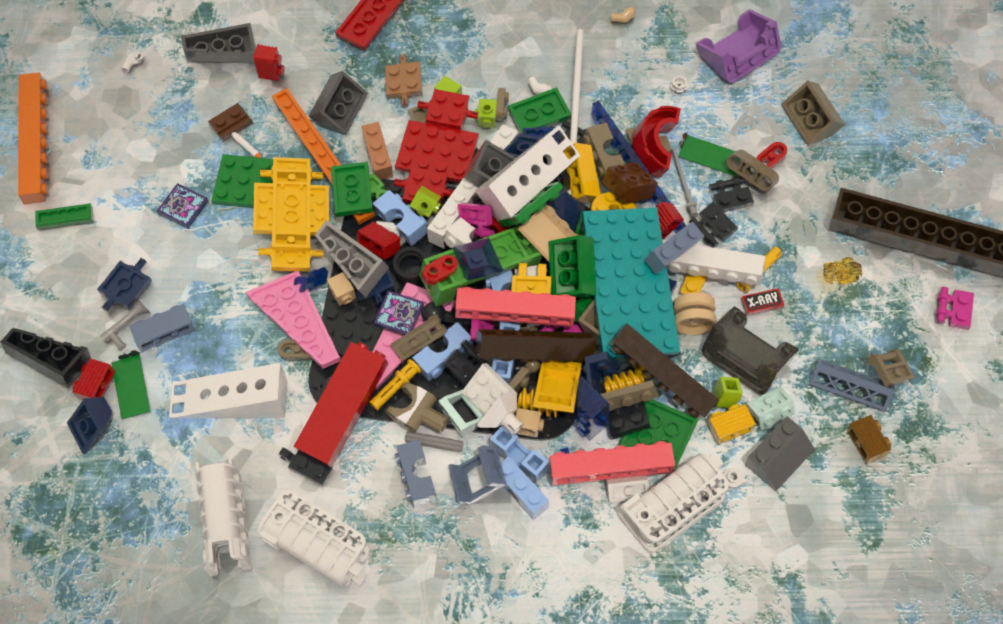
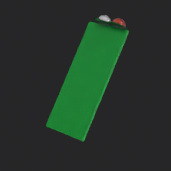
M688 132L682 135L684 140L679 142L681 147L679 158L732 176L736 175V172L727 165L728 157L736 151L687 135Z
M132 350L129 354L122 353L118 356L120 360L111 362L112 368L115 370L114 381L122 420L151 412L139 355L140 352Z

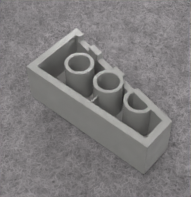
M327 220L315 234L320 243L365 298L389 269L382 259Z

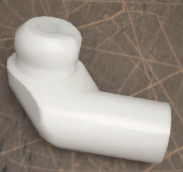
M140 51L129 54L121 70L129 73L133 65L139 64L144 60V54Z
M536 77L528 79V83L536 95L552 89L549 85L538 83Z
M376 222L378 225L386 228V230H389V232L391 231L399 236L397 227L393 222Z

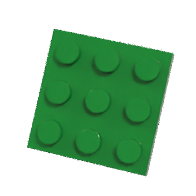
M223 154L211 200L212 204L254 208V183H273L271 177H260V169L271 170L273 159Z
M560 182L546 185L514 216L497 222L501 227H511L514 224L517 226L520 223H526L531 219L530 215L533 212L537 213L545 208L546 205L544 203L548 200L553 201L560 195L559 191L563 189V186Z
M656 400L645 401L651 428L624 436L619 446L634 447V445L640 443L653 445L659 441L671 443L675 471L699 419Z

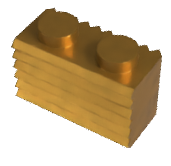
M872 415L850 423L847 431L866 464L885 457L890 453L891 442L888 437L883 436L879 421L877 419L874 420Z

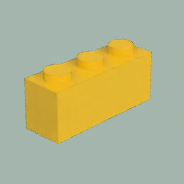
M573 143L580 156L566 168L570 176L571 195L579 202L590 203L601 194L592 147L587 144ZM571 146L563 150L568 159L575 155Z

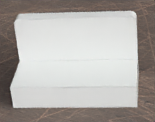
M647 475L606 480L609 503L628 501L634 495L638 494L640 497L649 490Z

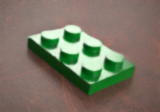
M557 87L508 105V110L522 135H529L564 120L571 119V112Z
M368 162L331 166L336 217L373 212Z

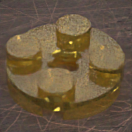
M851 257L842 258L841 261L827 262L823 265V278L830 284H833V281H839V285L850 284L858 281L859 275H863L861 264L854 262Z

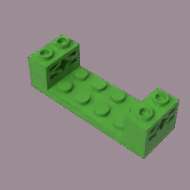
M520 226L483 238L490 239L503 272L513 268L519 269V263H527V267L535 265L538 267L543 256L518 230ZM453 249L423 259L419 274L436 307L453 301L457 288L496 275L492 274L466 281L458 262L456 272L450 277L435 285L424 282L422 279L424 267L443 255H452L456 258Z

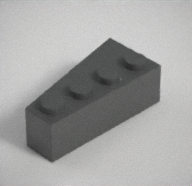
M251 23L181 36L183 51L187 61L254 63L253 55L256 45Z

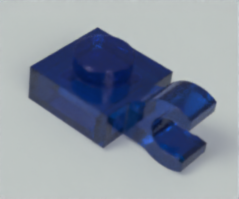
M325 267L318 270L315 269L308 273V277H296L294 285L302 284L299 288L300 292H304L308 288L310 291L326 284L328 271Z

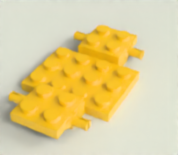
M273 157L271 170L260 169V177H271L273 183H254L253 234H272L270 248L258 247V256H270L271 271L309 272L311 258H323V249H312L310 236H315L326 220L329 222V186L310 185L312 179L323 180V172H312L310 159Z

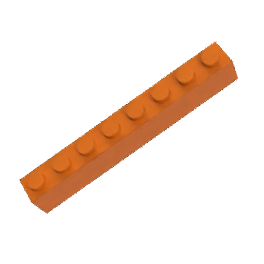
M40 72L19 75L18 196L24 205L46 202V194H48V186L46 184V179H48V171L46 169L48 157L45 149L48 148V142L45 138V134L48 133V127L45 123V119L48 118L45 108L48 99L45 90L48 89L46 79H43Z

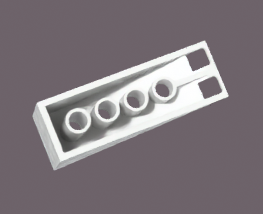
M558 125L477 188L475 192L485 205L491 206V213L497 221L511 218L576 160L580 154ZM557 131H560L564 137L560 144H557L552 137ZM568 146H571L575 152V155L570 159L563 152ZM543 156L547 158V165L543 162Z
M281 363L183 381H173L169 418H285L288 381ZM186 386L185 394L174 395L175 387ZM206 395H210L209 398L203 400ZM184 403V411L182 413H172L174 404Z

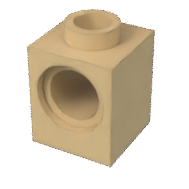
M344 272L327 279L329 289L339 306L348 304L356 298L354 288Z
M517 408L516 418L524 425L520 427L521 429L516 434L538 438L539 431H543L544 419H541V412Z

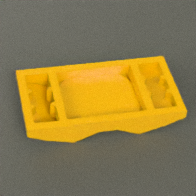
M557 360L542 362L533 407L574 413L582 363L571 361L561 363Z

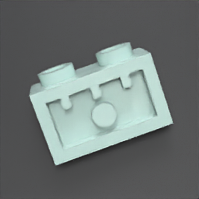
M781 386L746 403L748 410L758 420V426L761 430L784 420L787 416L790 417L795 414L793 399Z

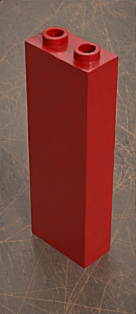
M351 342L293 446L297 450L330 467H333L389 364L385 359L386 355L377 350L374 353L369 351V347L361 342H358V344Z

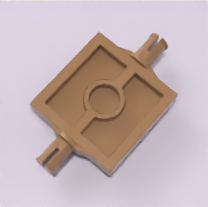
M400 54L399 64L385 66L386 95L388 99L400 98L401 106L405 108V105L406 107L409 106L408 98L414 95H422L420 61L407 63L406 54H403V57Z

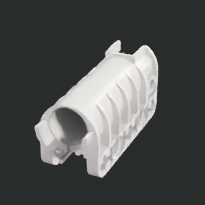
M698 453L640 497L636 494L620 506L622 510L618 513L620 519L648 553L660 551L723 503L729 482L718 469L724 463L717 453H714L709 458L702 453ZM720 482H723L722 488L719 485ZM649 542H650V543H656V547H655V548H654V546H650V547H649V546H648Z
M228 456L225 463L204 465L196 462L195 477L198 481L197 493L200 496L198 506L201 509L200 522L203 525L201 535L205 542L203 546L205 571L210 577L219 575V568H221L219 547L229 545L230 557L233 560H238L239 569H252L242 481L237 468L232 465L231 456Z
M286 490L282 492L258 526L256 533L261 536L260 540L277 551L280 548L342 588L347 587L352 581L361 586L367 576V573L362 571L365 568L363 565L370 556L365 537L294 491ZM292 496L293 501H290L287 504H285L286 502L284 498H290Z

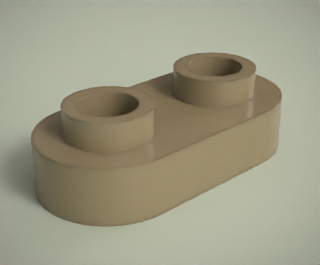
M498 88L496 121H503L504 117L507 118L508 107H505V103L509 102V92H506V88Z
M284 340L278 345V353L284 360L312 359L293 340Z

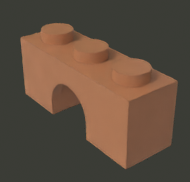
M379 122L361 126L373 173L379 179L394 178Z

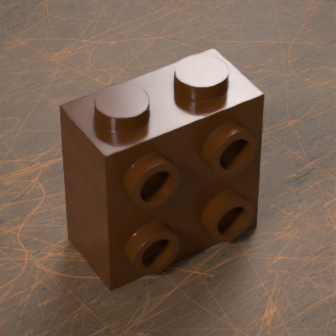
M634 162L608 167L602 182L624 203L652 198L658 184L650 174L646 173L639 164Z

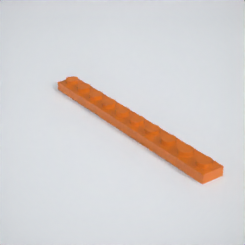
M288 88L272 95V99L333 186L331 166L341 165ZM373 211L354 214L353 217L360 225L375 217V213Z

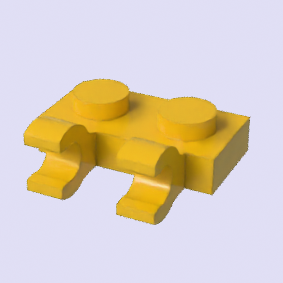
M519 263L518 276L512 275V292L528 291L534 294H551L552 277L547 276L546 264H538V276H527V263Z

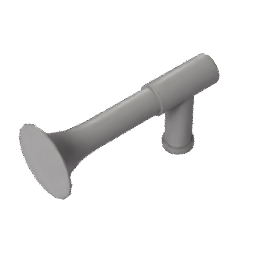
M138 299L136 307L107 329L100 337L105 342L111 339L118 347V350H123L126 344L121 341L116 333L139 314L144 312L150 313V311Z

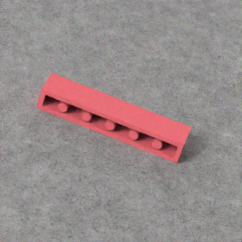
M457 288L455 318L573 327L576 297L567 294H534L528 291H495L489 288Z
M664 441L656 442L653 445L640 443L634 445V447L597 448L594 451L588 452L577 450L569 454L557 452L550 456L553 486L673 473L675 468L672 444Z

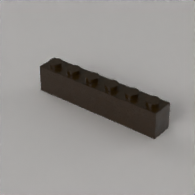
M629 324L622 325L608 343L615 354L622 355L627 359L628 365L633 368L637 367L642 371L641 375L648 381L653 380L661 392L672 396V401L678 406L683 405L688 410L687 413L696 419L705 418L719 400Z
M478 329L475 352L479 358L486 361L496 358L503 361L519 359L523 362H530L531 360L550 362V360H557L561 363L576 361L585 364L586 356L595 355L597 338L592 333Z

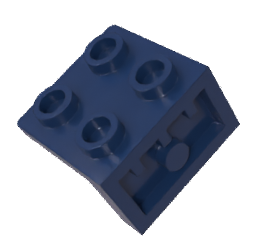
M608 352L585 357L583 369L587 376V383L585 384L587 393L595 399V395L604 393L602 387L603 376L610 377L615 373L621 372L620 364Z

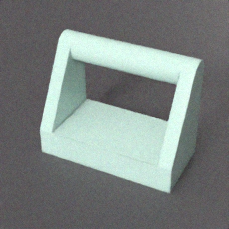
M460 390L440 399L439 407L444 415L449 417V421L463 438L478 428L477 424L484 414L462 393L463 390ZM462 398L476 415L477 419L465 423L452 404Z

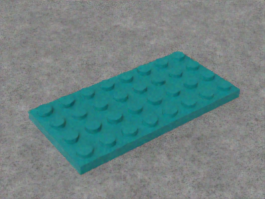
M657 207L583 211L584 235L594 238L596 296L593 297L601 353L608 352L614 359L625 358L622 355L615 354L608 343L621 326L627 323L665 355L679 354L680 346L675 325L667 267L658 274H655L644 260L653 250L663 244Z

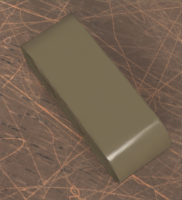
M737 150L727 159V165L731 170L760 190L768 191L779 182L778 173L744 150Z

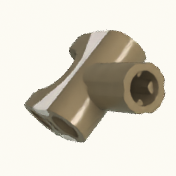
M404 383L401 389L412 399L411 404L406 408L389 406L386 410L387 415L400 426L414 433L417 432L422 423L439 433L443 432L449 422V417L432 408L437 398L421 387Z

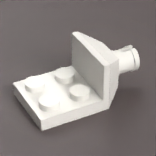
M487 363L482 364L462 393L484 414L477 424L479 428H497L502 425L513 436L524 425L514 415V412L517 410V392Z

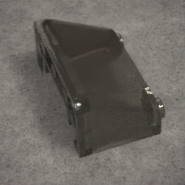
M734 306L712 327L702 347V354L707 360L733 378H739L742 384L755 393L765 394L790 364L799 349L788 342H782L777 348H774L745 328L747 316Z

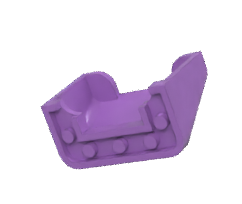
M750 9L740 15L738 30L713 45L712 40L709 38H703L695 43L698 53L724 80L730 83L739 80L776 56L781 49L777 22Z

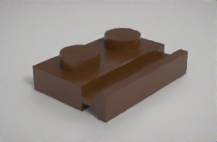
M236 103L208 121L211 128L223 142L231 138L233 132L239 133L253 124L252 119L249 118L239 103Z

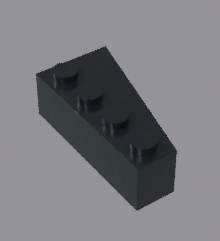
M12 328L0 341L5 354L66 388L71 385L81 373L83 365L88 363L91 358L87 347L73 346L72 343L65 341L64 343L58 342L50 337L43 338L35 333Z

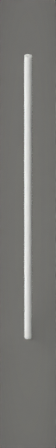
M578 29L576 32L570 141L572 144L577 143L584 33L582 29Z

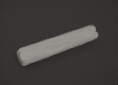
M407 431L405 435L406 443L420 439L421 445L462 452L464 446L463 441L411 431Z

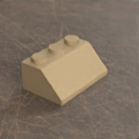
M545 203V208L537 213L535 212L531 219L522 224L518 230L549 261V241L578 234L574 233L569 228L568 223L562 220L555 210Z

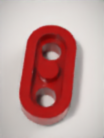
M774 142L763 150L756 159L766 163L772 169L786 157L787 147L782 142Z
M443 255L424 267L422 279L430 285L443 281L456 272L458 267L457 259L452 255Z

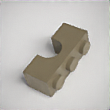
M607 123L588 127L583 135V143L592 147L596 172L602 182L608 167L625 164L621 154L611 156L603 149L609 147L613 140Z

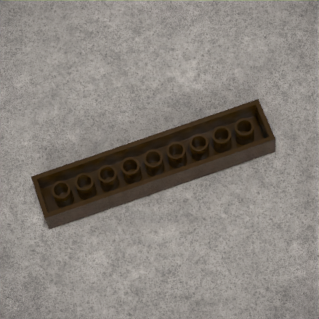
M840 188L829 230L1003 277L1002 230Z

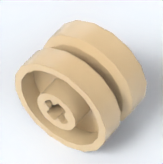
M687 293L678 296L672 302L678 333L692 336L710 333L717 327L716 314L714 313L716 311L715 299L711 295Z

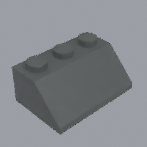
M344 71L332 74L308 117L322 128L346 135L368 92Z
M485 140L470 162L464 178L480 187L516 159V157Z
M787 416L748 456L745 466L776 492L815 451V448L804 430Z

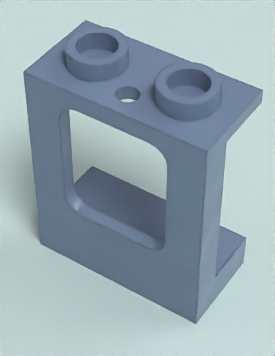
M482 445L477 448L479 454L460 465H448L458 503L473 504L507 485L496 447ZM482 464L487 486L472 493L467 474Z

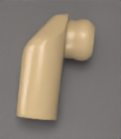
M627 7L621 14L612 13L611 22L627 23L634 17L635 9Z

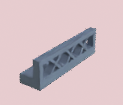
M820 358L810 382L812 386L883 411H887L895 390V385L885 387L883 382L877 378ZM818 372L827 374L830 381L820 383L815 380ZM844 380L849 388L844 390L837 389L834 382ZM860 386L864 387L868 394L863 397L857 396L854 389ZM879 393L886 395L887 398L884 405L875 402L873 396Z

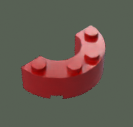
M660 106L658 109L652 110L636 126L633 133V149L638 161L648 173L657 178H660L669 170L672 154L661 145L659 132L669 133L678 124L681 108Z

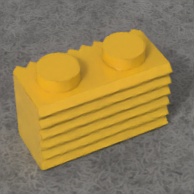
M739 404L732 405L728 408V411L723 413L717 411L710 415L707 423L718 445L752 432L756 425L746 404L741 406Z

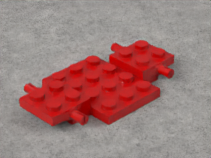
M434 89L432 99L429 102L418 101L417 108L428 110L426 123L408 120L395 164V170L410 173L406 180L395 178L394 186L405 189L402 198L403 202L411 204L417 191L421 186H424L441 196L438 202L441 203L444 196L450 197L454 190L446 189L448 181L460 183L464 178L469 164L474 157L479 139V133L463 130L467 117L478 119L479 112L468 110L469 95Z

